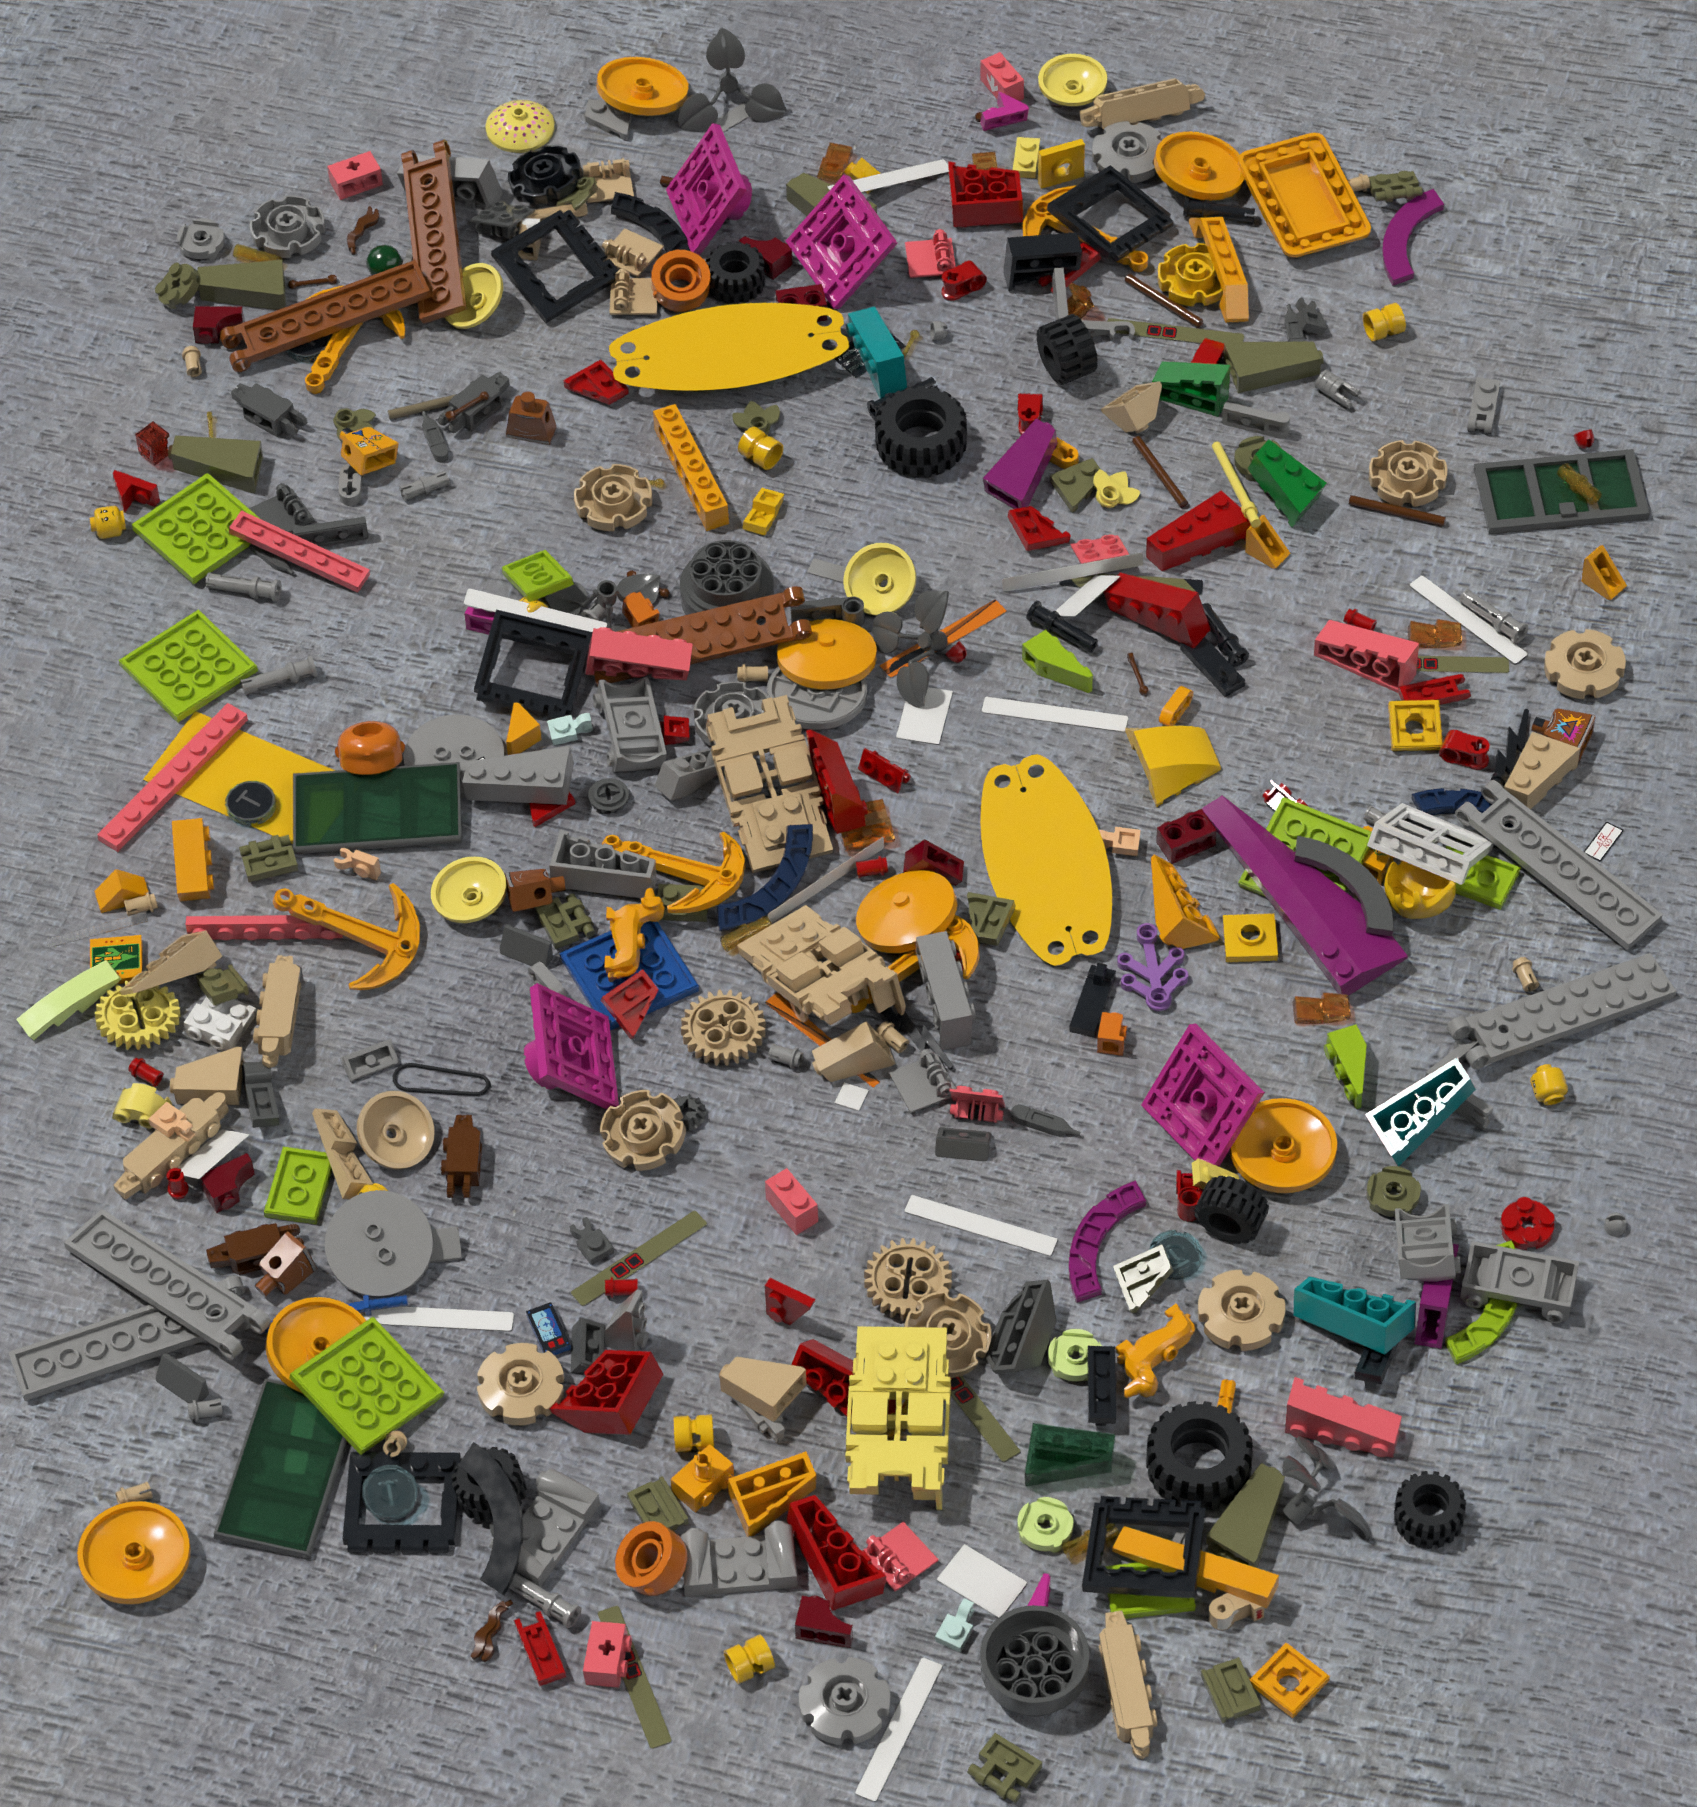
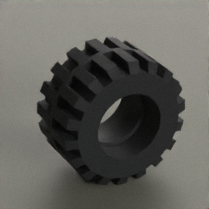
M727 242L724 246L722 244L717 246V250L713 249L710 251V255H707L706 263L710 270L709 293L715 296L718 301L724 300V303L727 304L730 302H734V304H739V302L747 303L749 299L754 300L757 294H761L763 287H765L763 255L758 253L756 247L751 248V245L748 243Z
M1218 1176V1178L1213 1177L1207 1182L1194 1209V1215L1199 1220L1198 1223L1215 1237L1235 1244H1246L1257 1237L1268 1214L1269 1205L1266 1198L1262 1196V1193L1251 1184L1230 1176Z
M484 1447L483 1449L498 1462L506 1473L521 1506V1500L526 1497L525 1490H527V1485L515 1455L508 1453V1450L504 1448L498 1450V1447H491L490 1449ZM456 1465L454 1468L455 1473L452 1474L451 1479L463 1513L466 1512L469 1518L475 1517L476 1521L481 1522L483 1519H486L487 1522H493L489 1503L481 1487L471 1475Z
M1422 1471L1421 1476L1415 1473L1410 1476V1481L1405 1479L1402 1482L1401 1488L1399 1487L1395 1499L1394 1523L1398 1525L1397 1531L1399 1534H1405L1404 1539L1410 1542L1413 1540L1415 1541L1414 1545L1417 1547L1423 1544L1426 1545V1549H1432L1433 1545H1437L1438 1548L1444 1547L1445 1541L1450 1544L1454 1541V1536H1459L1464 1523L1466 1500L1464 1499L1463 1489L1459 1490V1484L1456 1481L1450 1482V1476L1446 1474L1444 1477L1439 1476V1472L1433 1471V1474H1428V1471ZM1422 1504H1433L1440 1507L1444 1512L1439 1515L1428 1516L1419 1512L1416 1507Z

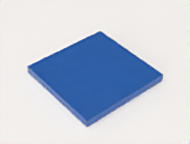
M651 921L644 923L640 934H644L645 949H640V963L636 973L643 969L659 989L646 1013L647 1015L699 992V986L659 923ZM611 931L559 953L561 961L591 1009L609 1017L610 1031L620 1027V1025L600 1000L604 995L635 975L609 982L608 973L605 970V956H611L612 959H615V953L617 952Z

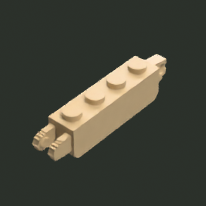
M1173 78L1099 95L1093 101V107L1080 111L1081 125L1084 127L1100 126L1104 130L1105 127L1118 122L1129 121L1131 125H1137L1140 121L1147 119L1150 121L1159 120L1164 115H1181L1183 111L1190 110V104L1203 101L1205 93L1196 84L1184 85L1178 79Z
M277 955L275 963L269 964L268 973L263 974V989L265 991L260 992L259 1004L262 1010H257L256 1023L259 1025V1028H254L253 1042L258 1044V1052L262 1054V1065L268 1068L277 1065L279 1055L285 1056L291 1052L301 991L300 967L293 964V956Z
M215 1092L213 1096H210L205 1101L200 1098H193L180 1109L181 1112L186 1114L187 1121L193 1125L190 1130L195 1133V1136L188 1142L176 1133L168 1138L156 1130L123 1159L125 1172L114 1184L115 1192L124 1199L129 1198L139 1190L146 1194L150 1189L160 1184L170 1169L178 1168L181 1162L190 1154H194L208 1138L215 1136L221 1128L220 1120L225 1117L224 1115H227L229 1110L224 1093Z
M1122 1611L1105 1613L1106 1628L1099 1634V1652L1117 1738L1123 1742H1130L1134 1756L1143 1760V1758L1148 1757V1754H1150V1739L1153 1738V1727H1157V1717L1155 1709L1150 1710L1148 1702L1152 1701L1150 1685H1145L1143 1680L1147 1673L1144 1659L1139 1660L1138 1652L1141 1651L1139 1634L1134 1635L1132 1624L1127 1625Z

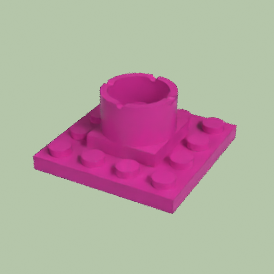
M714 123L711 124L666 189L682 231L688 240L687 243L690 251L699 256L709 245L726 219L736 221L744 215L743 213L747 211L752 198V186L749 178L746 175L740 174L721 126Z
M843 175L786 240V243L792 248L793 253L816 285H823L825 297L833 309H840L898 244L848 175Z
M537 983L531 986L530 995L535 1039L527 1043L524 1048V1056H526L524 1061L530 1076L541 1087H546V1089L550 1090L559 1087L602 1108L608 1109L610 1106H619L609 1017Z
M1194 1023L1188 1025L1141 1106L1194 1160L1199 1158L1219 1167L1265 1092Z

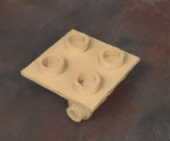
M624 158L613 160V165L608 160V165L605 166L603 161H601V166H599V162H587V165H583L584 177H594L598 186V190L588 199V203L613 200L615 192L634 196L629 160H624Z
M625 228L615 240H605L602 244V248L605 249L604 252L608 256L607 259H611L617 268L626 269L628 273L637 277L664 248L663 245Z
M619 269L615 274V282L611 284L609 315H657V300L653 297L651 278H630L626 269Z

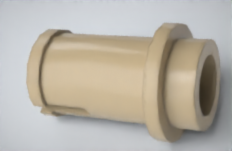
M1361 173L1359 177L1348 179L1353 192L1360 190L1365 192L1370 188L1367 174L1363 175Z
M195 346L186 347L182 353V358L186 363V373L191 377H198L202 373L199 360L201 352Z
M742 664V666L737 667V681L744 683L745 681L768 682V666H745V664Z
M147 892L145 896L124 900L128 916L148 910L154 912L153 909L158 908L154 893L149 894Z
M1521 957L1513 962L1512 971L1518 975L1525 992H1528L1529 989L1533 991L1538 988L1539 982L1531 968L1532 962L1526 957Z
M884 1021L876 1030L897 1053H902L910 1043L908 1039L894 1028L892 1022Z
M401 1431L390 1432L386 1436L383 1446L385 1454L388 1455L391 1452V1457L397 1456L407 1446V1437Z
M144 1482L127 1489L121 1487L120 1491L115 1492L118 1504L152 1499L151 1491L140 1494L141 1491L150 1489L149 1483Z

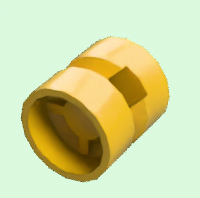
M1397 303L1385 305L1381 308V311L1376 308L1363 313L1362 320L1365 332L1373 342L1386 338L1387 334L1390 336L1396 335L1406 330L1405 317Z
M757 427L749 428L742 435L738 444L739 454L753 460L755 464L765 470L772 469L778 463L784 450L781 442L766 435L765 432Z
M712 1414L697 1415L695 1419H691L689 1416L673 1417L675 1452H691L693 1447L702 1451L709 1444L714 1447Z
M761 1634L746 1640L743 1647L737 1644L723 1651L727 1667L737 1684L752 1679L755 1672L761 1675L775 1668L770 1648Z

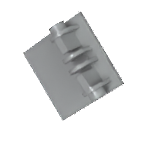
M924 1049L920 1052L919 1061L889 1072L910 1113L952 1098L949 1090L956 1089L938 1055L929 1049Z

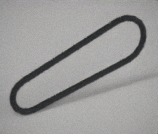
M417 1063L400 1065L395 1069L392 1079L398 1089L408 1092L480 1096L486 1093L490 1087L489 1079L482 1074ZM405 1067H417L479 1077L485 1080L486 1086L479 1092L406 1088L398 1084L396 1076Z

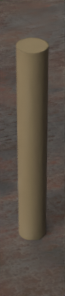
M454 395L388 410L389 420L449 406V401Z

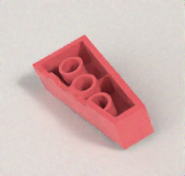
M1329 620L1315 639L1314 656L1397 693L1399 692V686L1410 684L1416 676L1419 643L1333 620Z
M607 627L593 628L585 675H594L595 671H606V676H617V673L627 672L634 678H641L647 674H652L654 679L687 680L693 643H687L683 639H662L658 635L641 636L632 631L615 632Z
M1294 1377L1287 1403L1285 1433L1291 1434L1296 1438L1302 1436L1317 1440L1322 1444L1343 1446L1352 1451L1360 1450L1372 1453L1378 1457L1386 1456L1393 1458L1400 1433L1402 1416L1370 1404H1366L1364 1407L1359 1406L1353 1400L1354 1398L1343 1395L1341 1398L1327 1394V1388L1317 1385L1313 1389L1303 1385L1304 1380Z

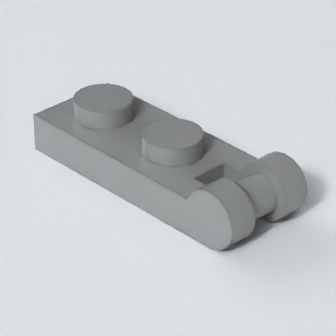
M1476 378L1468 420V431L1479 429L1484 430V433H1492L1501 380Z
M1225 402L1222 424L1284 439L1289 436L1290 415L1286 412L1276 414Z

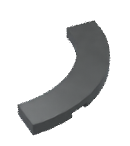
M1297 836L1294 861L1309 864L1324 871L1329 870L1340 877L1339 880L1353 894H1356L1361 902L1366 922V933L1392 937L1393 916L1388 898L1381 885L1368 869L1336 847L1311 838Z

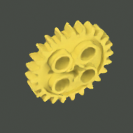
M116 984V991L107 990V997L101 996L100 1003L96 1004L95 1020L101 1037L107 1036L108 1043L115 1040L116 1047L121 1046L123 1043L126 1044V1050H129L132 1045H135L136 1049L140 1050L141 1044H145L149 1049L151 1047L150 1042L153 1041L160 1045V1038L168 1040V1032L175 1033V1026L180 1024L179 1001L175 999L174 992L168 993L167 986L160 989L158 985L133 994L121 995L120 990L123 987ZM132 999L136 1002L139 1018L142 1020L144 1029H141L139 1026L136 1010L133 1009Z

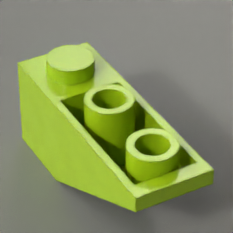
M1044 630L1022 644V660L1037 675L1086 693L1092 691V672L1088 667H1084L1078 662L1076 656L1071 651L1068 652L1061 645L1057 637Z
M1357 1024L1327 1033L1324 1052L1327 1059H1331L1334 1064V1072L1337 1079L1342 1080L1344 1084L1346 1098L1348 1101L1352 1100L1355 1108L1359 1109L1362 1105L1367 1044Z

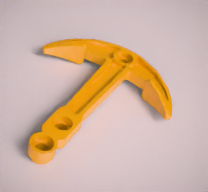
M1077 185L1054 189L1034 201L1028 208L1023 220V236L1041 235V231L1046 225L1063 233H1074L1048 212L1047 206L1048 203ZM1098 230L1099 234L1110 243L1117 239V237H1111ZM1078 236V239H1079L1080 241L1085 242L1083 239H1081V238ZM1134 250L1117 262L1129 265L1134 272L1140 273L1148 266V255L1143 251Z
M342 286L322 290L316 294H313L309 298L318 296L320 294L329 292ZM399 309L378 316L383 318L384 325L393 330L400 339L405 338L404 319ZM363 322L333 333L325 350L320 352L312 365L311 373L305 377L306 389L310 393L319 394L325 387V381L329 380L339 364L341 355Z
M724 831L719 833L723 845L724 858L721 866H714L656 851L637 841L622 842L616 835H608L602 842V845L603 843L611 845L614 850L619 852L627 850L655 859L656 870L705 886L700 892L699 889L694 888L680 900L668 905V913L698 912L719 905L732 896L743 881L745 859L742 849L737 841Z
M394 883L389 885V890L394 903L395 921H398L396 932L327 908L325 904L304 895H294L291 890L286 888L277 890L273 897V905L277 910L289 911L291 916L313 925L326 927L386 955L381 966L377 964L367 974L349 983L350 990L375 989L396 980L409 967L418 949L420 923L416 911L408 896ZM285 895L289 899L283 900L280 896ZM305 905H309V906H311L313 909H312V910H308V909L305 908ZM401 944L407 945L409 949H403Z
M955 915L945 931H947L949 941L953 940L955 947L959 951L963 963V978L969 979L980 959L979 942L970 924ZM916 949L908 951L888 966L890 970L897 973L899 982L920 968ZM867 986L869 998H862L857 1001L858 1004L856 1006L852 1004L850 1006L852 1013L861 1012L866 1008L867 1004L874 1003L869 986Z

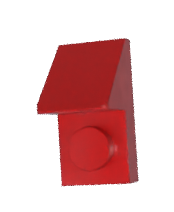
M114 470L112 474L115 488L124 512L127 511L134 500L141 504L157 506L160 501L157 484Z

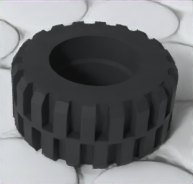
M918 386L915 389L908 387L903 392L897 391L893 393L892 398L888 397L876 413L875 444L879 457L892 470L895 468L896 472L902 475L907 473L910 474V477L917 478V475H924V478L931 477V474L935 473L940 475L945 472V469L950 470L956 465V462L958 463L961 460L967 447V418L961 403L956 398L951 399L949 393L945 391L940 392L935 387H931V389H927L925 386ZM918 426L931 427L939 431L928 437H913L904 433V431Z
M1196 1401L1187 1402V1406L1183 1407L1181 1404L1172 1407L1171 1413L1165 1411L1160 1415L1159 1421L1154 1422L1151 1427V1434L1148 1435L1146 1455V1468L1148 1469L1149 1480L1151 1483H1154V1489L1158 1494H1165V1499L1177 1500L1179 1507H1181L1182 1500L1202 1501V1508L1210 1507L1211 1510L1220 1508V1503L1223 1502L1227 1505L1233 1501L1234 1495L1239 1493L1251 1476L1253 1458L1252 1437L1249 1435V1429L1246 1424L1240 1423V1417L1234 1412L1227 1413V1408L1222 1405L1215 1407L1212 1406V1402L1204 1401V1404H1196ZM1205 1443L1217 1448L1225 1458L1214 1467L1194 1469L1178 1461L1174 1453L1187 1444Z

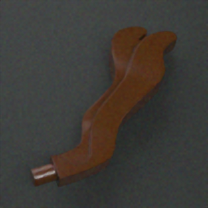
M369 206L367 213L358 219L355 229L349 232L347 244L352 255L356 254V240L363 236L366 228L374 226L379 222L380 215L378 209H375L373 213L372 207Z
M511 1599L507 1602L501 1601L489 1611L487 1624L475 1633V1648L471 1653L473 1660L484 1653L481 1659L483 1662H486L494 1655L492 1638L501 1630L500 1618L504 1612L509 1610L508 1607L513 1605Z

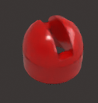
M1592 429L1573 435L1575 443L1581 449L1590 448L1594 443Z
M958 641L945 655L951 661L959 663L966 658L967 650Z

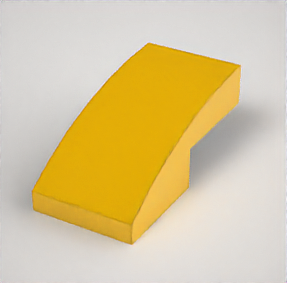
M761 488L753 499L751 511L743 521V530L765 536L779 512L784 494Z

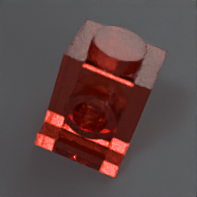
M154 421L135 434L139 454L154 466L168 456L167 438L170 435Z

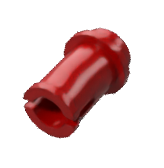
M1356 608L1354 610L1348 609L1343 620L1348 625L1374 631L1377 620L1358 613Z
M878 856V859L856 861L858 878L876 874L884 876V873H888L886 857L881 858V856Z
M143 1058L133 1059L128 1068L131 1076L134 1078L138 1076L154 1087L159 1085L164 1075L162 1071L148 1065Z
M172 1168L167 1172L168 1193L175 1199L184 1198L189 1191V1186L184 1180V1173L181 1172L180 1168Z
M610 1277V1280H605V1296H611V1298L613 1296L631 1295L638 1290V1279L613 1280V1277Z

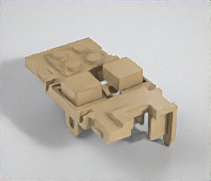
M787 695L763 699L761 708L764 713L736 719L733 707L707 715L706 732L709 742H714V746H711V754L733 827L739 826L738 834L741 844L745 846L752 873L779 866L785 849L787 825L813 824L812 851L809 859L833 852L826 827L823 809H820V805H823L824 800L823 797H820L821 790L804 734L801 733V724H795L796 718L792 706H789ZM770 752V755L774 754L773 762L776 768L770 771L764 754ZM759 755L760 763L763 768L762 773H759L755 758H753V756ZM722 767H725V768H724V774H725L726 780H724V776H723V773H722V770H721ZM779 778L781 786L798 782L800 785L781 789L782 795L777 796L772 781ZM765 782H767L768 790L772 797L766 799L765 795L761 794L737 800L739 797L761 792Z
M807 905L737 945L739 954L761 972L764 982L790 1001L792 1010L802 1022L807 1021L808 1015L813 1012L829 1025L836 1023L852 1013L850 1007L852 1004L856 1006L858 1004L857 1001L862 998H869L867 986L870 988L875 1009L878 1013L892 1005H895L900 1015H903L906 1005L897 973L886 967L884 959L862 943L857 935L846 927L841 928L838 924L832 925L823 921L821 916ZM823 957H826L828 959L823 963L820 961L818 962V960L822 959Z

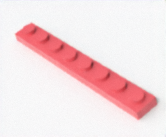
M227 703L97 834L98 840L119 852L248 721L247 714Z

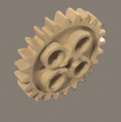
M719 989L717 996H713L709 991L707 999L698 996L699 1004L691 1002V1010L685 1009V1017L681 1018V1036H683L684 1045H688V1052L695 1051L696 1059L704 1055L705 1063H708L710 1059H714L715 1066L719 1064L720 1060H724L725 1065L728 1066L730 1059H733L737 1064L739 1063L740 1056L749 1059L748 1051L756 1053V1045L762 1046V1038L765 1037L766 1021L763 1010H759L758 1003L752 1004L750 996L743 1000L742 992L732 996V990H729L727 995H723L721 989Z
M901 1238L900 1245H896L891 1240L889 1249L881 1245V1254L873 1252L872 1260L867 1261V1269L864 1271V1288H867V1297H873L872 1305L877 1306L881 1304V1313L889 1309L890 1318L899 1313L903 1321L910 1310L918 1311L916 1305L922 1297L938 1291H947L949 1296L948 1289L952 1287V1280H950L952 1278V1271L948 1270L949 1261H943V1253L935 1254L934 1245L926 1249V1241H922L919 1246L916 1245L915 1238H912L910 1244H906L904 1238ZM912 1259L908 1298L903 1299L908 1260ZM893 1264H899V1265H901V1267L895 1268V1267H892L891 1265H893ZM920 1267H925V1268H927L928 1270H926V1271H921V1270H919L918 1268H920ZM894 1287V1288H897L898 1290H896V1291H889L888 1288ZM916 1291H923V1292H925V1293L919 1295V1294H916V1293H914V1292H916Z

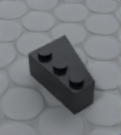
M1077 232L1007 237L1003 273L1008 292L1016 290L1015 286L1023 283L1035 284L1037 283L1036 279L1050 275L1052 278L1054 268H1064V274L1079 270L1082 250Z

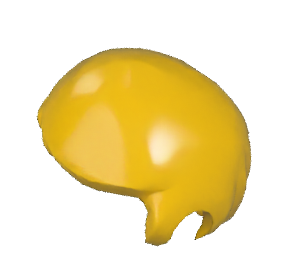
M1401 860L1399 865L1395 861L1392 862L1386 873L1385 894L1392 908L1404 918L1425 919L1437 916L1448 909L1454 900L1456 882Z

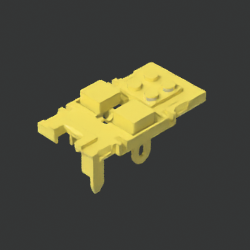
M857 1326L856 1358L853 1359V1375L849 1376L850 1386L845 1452L846 1463H851V1466H848L847 1475L850 1494L879 1495V1476L880 1481H884V1476H894L895 1481H899V1476L909 1477V1481H912L913 1499L936 1500V1509L942 1510V1485H944L945 1470L942 1468V1464H948L951 1377H947L949 1360H946L947 1328ZM889 1399H896V1415L888 1414ZM902 1400H908V1415H901ZM944 1401H946L945 1436H942ZM851 1425H852V1431H853V1432H856V1435L851 1434ZM887 1428L895 1429L894 1441H888V1435H884L887 1432ZM901 1429H908V1432L912 1434L907 1435V1441H900Z

